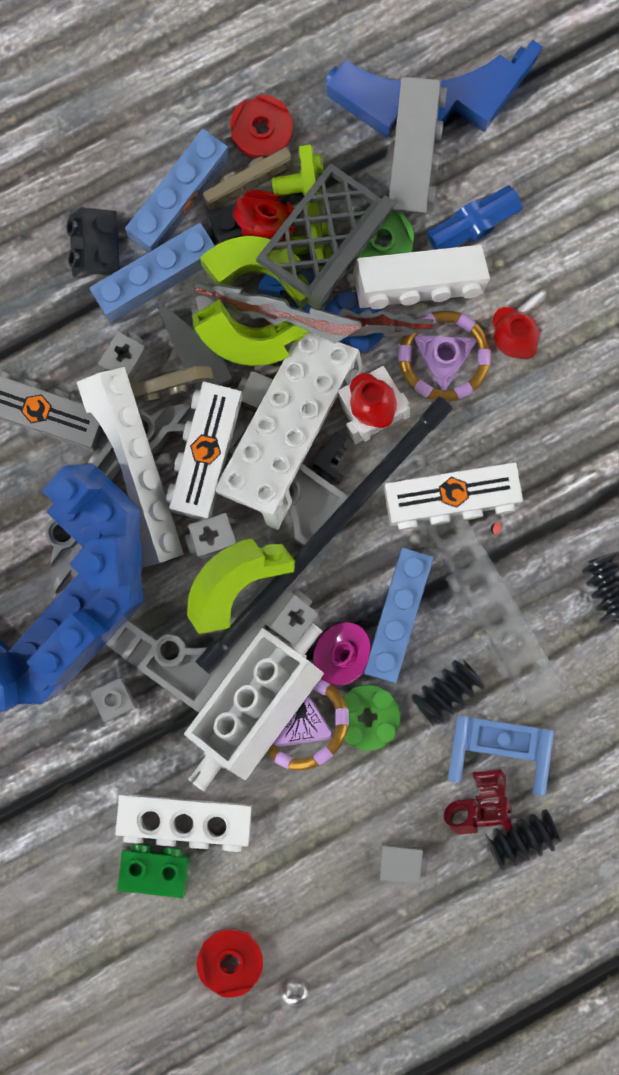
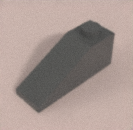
M164 305L158 307L184 368L209 366L212 369L214 378L204 382L227 388L234 385L231 376L236 374L232 362L213 352L192 327ZM203 381L192 384L194 390H201Z

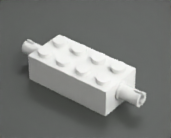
M311 623L295 646L287 641L283 643L264 628L260 630L184 733L187 738L204 750L206 755L188 778L196 787L205 792L207 786L221 767L226 768L246 781L324 675L320 669L306 659L307 656L305 655L319 634L323 632L320 628Z

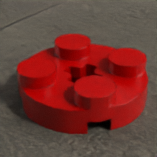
M257 95L256 98L248 101L244 100L237 105L231 115L230 129L232 142L242 154L249 158L256 159L261 156L267 158L279 150L288 147L293 136L291 116L285 104L275 97ZM266 121L269 131L257 134L256 128L253 125Z
M250 190L245 192L243 198L239 196L233 216L236 223L242 228L241 234L243 236H257L271 240L295 208L289 202H287L286 206L278 202L279 196L263 190ZM291 226L288 230L289 237H291L296 226ZM284 236L279 242H285Z
M235 928L218 930L202 944L197 956L198 976L206 987L221 997L233 998L244 995L258 982L262 973V950L252 935L246 931ZM226 954H232L233 958L239 959L240 963L235 965V971L229 972L228 967L221 966V961L226 959Z

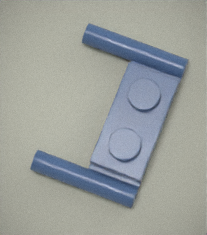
M457 716L448 781L461 783L465 750L537 761L532 794L546 796L555 731Z

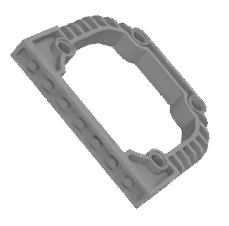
M191 403L166 407L158 410L151 416L145 412H139L142 423L149 425L146 436L152 455L163 448L170 437L183 436L187 420L193 421L196 410L191 408ZM239 420L236 421L228 455L231 457L248 428ZM108 441L103 450L98 448L92 454L88 464L93 463L116 485L123 476L115 451L110 441ZM301 464L290 485L294 490V495L291 498L292 504L288 512L294 528L295 542L303 547L349 496ZM52 518L46 527V538L54 547L50 564L51 580L56 597H58L78 575L69 563L83 547L72 537L66 542H59L57 540V532L61 526ZM309 565L286 588L287 591L291 592ZM262 615L232 647L229 654L210 675L195 662L207 648H188L182 638L173 634H166L156 640L129 620L124 623L105 645L200 713L251 642L266 625L260 621L263 617ZM169 642H175L179 647L178 657L174 660H166L162 654L164 645Z

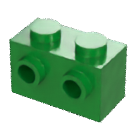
M131 843L130 848L122 850L117 891L182 899L185 897L190 855H183V849L164 847L163 852L150 851L151 845Z

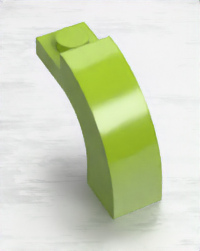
M257 236L232 238L214 246L200 257L202 267L216 284L229 285L242 275L255 272L264 273L275 278L299 308H303L308 304L309 298L256 262L258 255L269 243L270 239ZM286 249L273 250L268 256L276 264L289 263ZM293 253L294 262H301L296 254ZM301 273L297 275L300 281L310 286L307 279Z
M220 299L192 315L194 329L203 342L222 358L242 365L259 366L281 361L290 356L287 344L302 340L307 335V332H309L287 320L282 321L276 326L274 324L261 328L244 326L231 317ZM293 314L285 316L310 324L309 319Z
M252 538L237 542L220 551L201 569L190 589L187 616L198 634L230 628L231 607L238 593L245 586L258 579L294 572V559L282 544H269L259 548Z

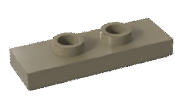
M287 147L267 158L261 156L254 159L248 164L247 169L239 173L231 172L225 175L219 184L203 192L204 202L209 211L222 207L242 196L245 192L253 190L271 180L272 177H276L291 169L292 156Z
M193 366L130 386L135 401L142 399L143 403H149L162 399L161 393L168 391L170 395L185 393L189 391V385L213 379L214 377L211 367Z

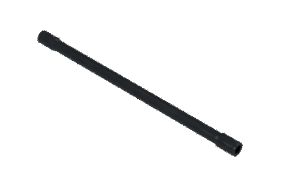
M441 396L437 397L419 417L418 422L293 556L295 561L294 572L275 576L230 625V628H227L197 658L195 662L209 675L229 654L231 648L420 442L453 410V407Z

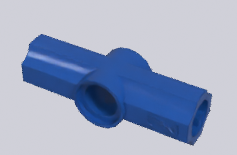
M508 185L482 201L474 200L466 204L455 213L454 217L427 232L432 248L434 250L455 248L468 241L472 243L482 239L492 232L496 225L522 211L523 206L520 197L515 189Z

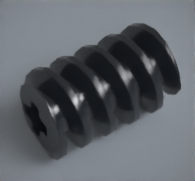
M619 551L587 561L589 565L582 570L583 574L593 575L586 582L587 586L598 587L591 594L592 599H602V602L595 607L596 611H606L607 613L599 619L600 623L608 624L619 620V575H617L619 563L612 562L619 556Z
M464 659V665L456 660L451 663L454 673L447 669L441 671L444 681L433 677L431 681L434 689L426 685L421 687L424 698L415 693L411 696L414 704L432 725L433 719L442 724L445 722L442 713L444 710L452 715L455 714L452 703L455 702L462 707L465 706L463 694L471 698L476 697L473 690L474 685L482 690L485 689L483 681Z
M547 809L541 811V820L535 814H530L529 825L523 819H517V830L511 825L509 830L505 829V835L498 828H494L492 831L493 839L491 840L485 833L492 855L502 871L506 870V859H509L514 866H517L519 854L528 862L530 861V850L533 849L541 857L543 856L542 845H546L553 852L555 851V840L560 842L556 826Z

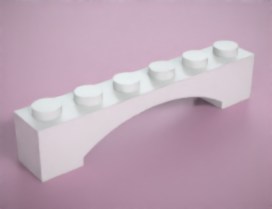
M125 367L100 372L78 381L77 385L86 413L91 412L106 433L119 461L128 497L140 508L141 523H139L140 541H142L143 567L184 555L168 503H166V496Z

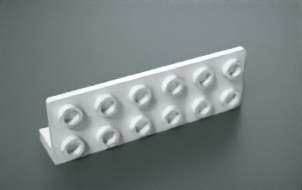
M307 332V335L302 340L292 344L289 350L290 356L284 359L215 489L216 493L262 512L266 525L277 530L292 504L289 487L338 395V390L351 384L352 379L359 375L362 370L360 351L340 342L334 344L311 332Z

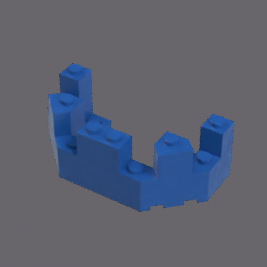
M93 463L64 465L42 490L54 502L46 512L83 549L69 563L78 575L10 649L0 639V711H6L18 704H43L58 696L144 603V588H142L141 582L143 563L142 541H140L139 523H141L140 508Z

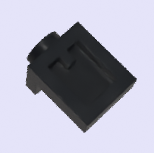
M235 204L208 212L217 244L232 238L243 237L241 234L242 228L236 223L233 216Z
M337 431L317 457L313 467L317 469L316 474L330 484L334 481L340 485L344 476L330 467V464L338 465L348 449L343 447L347 438Z

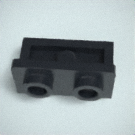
M81 207L71 214L67 220L66 231L67 235L70 236L71 249L68 254V264L72 267V276L79 278L85 273L112 275L120 270L117 212L114 210Z

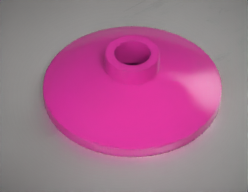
M344 622L329 628L318 640L313 655L314 666L324 673L321 679L335 686L347 685L358 679L364 673L372 649L371 639L362 627L354 623Z

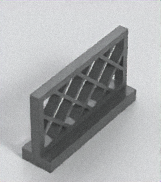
M330 163L258 255L256 262L309 298L308 304L312 307L320 309L389 218L395 202L386 195L381 199ZM330 176L342 183L343 192L327 194L325 182ZM362 197L371 204L367 211L353 212L350 198ZM345 199L347 213L331 215L328 201ZM323 201L325 215L309 217L307 205ZM355 219H360L358 223L355 224ZM349 220L351 232L347 235L335 236L333 222ZM327 222L330 237L313 238L310 224ZM305 225L307 239L290 241L288 232L290 227ZM284 236L285 242H279ZM342 242L339 248H337V243ZM331 243L332 257L317 260L314 245ZM309 246L311 260L294 262L292 248ZM286 249L289 263L276 264L268 256L273 250ZM324 266L323 269L319 272L318 267ZM313 267L315 279L310 286H307L297 278L296 269Z

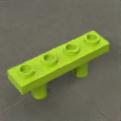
M311 144L299 146L301 162L299 173L272 177L274 194L282 196L302 192L305 196L318 180L319 174L324 172L321 154H316ZM323 201L307 205L309 217L324 216ZM327 222L310 224L313 238L329 235ZM307 235L290 237V241L307 239ZM327 244L314 245L317 260L332 257V246L327 247ZM309 246L292 248V252L296 256L310 254ZM324 266L318 267L319 272L323 269Z

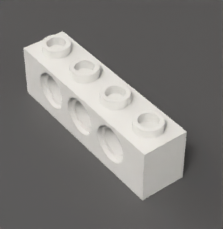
M123 793L119 795L115 835L124 836L123 842L143 843V838L156 839V845L176 846V841H187L190 848L209 849L210 843L222 844V850L241 852L242 846H249L253 805ZM153 811L159 815L160 825L157 829H149L144 825L143 817L146 812ZM187 814L192 818L193 828L191 831L182 832L177 828L176 818L178 815ZM220 817L225 821L226 831L223 834L215 835L211 833L208 828L211 818Z

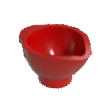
M512 307L498 309L492 319L494 327L493 339L497 349L509 357L520 359L533 358L537 352L539 329L535 320L528 314L518 312Z
M362 373L355 376L349 386L351 392L349 404L352 415L362 424L378 428L388 427L393 422L397 409V400L393 388L385 381L376 379L372 374Z

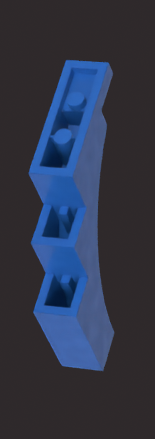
M532 40L526 49L522 46L518 49L511 62L502 55H499L488 64L470 73L442 80L441 87L447 88L445 108L439 107L437 121H443L444 125L455 111L485 132L538 61L543 46ZM344 60L339 68L336 66L332 68L325 80V83H327L326 96L388 138L397 126L401 81L374 75L358 68L347 60Z

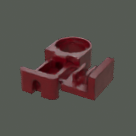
M501 769L473 772L476 786L480 788V796H476L475 800H457L450 803L444 810L443 818L445 823L453 833L459 835L478 833V827L503 825L506 830H509L511 828V819L508 814L512 813V806L505 797V774ZM457 812H468L467 819L463 823H452V819Z

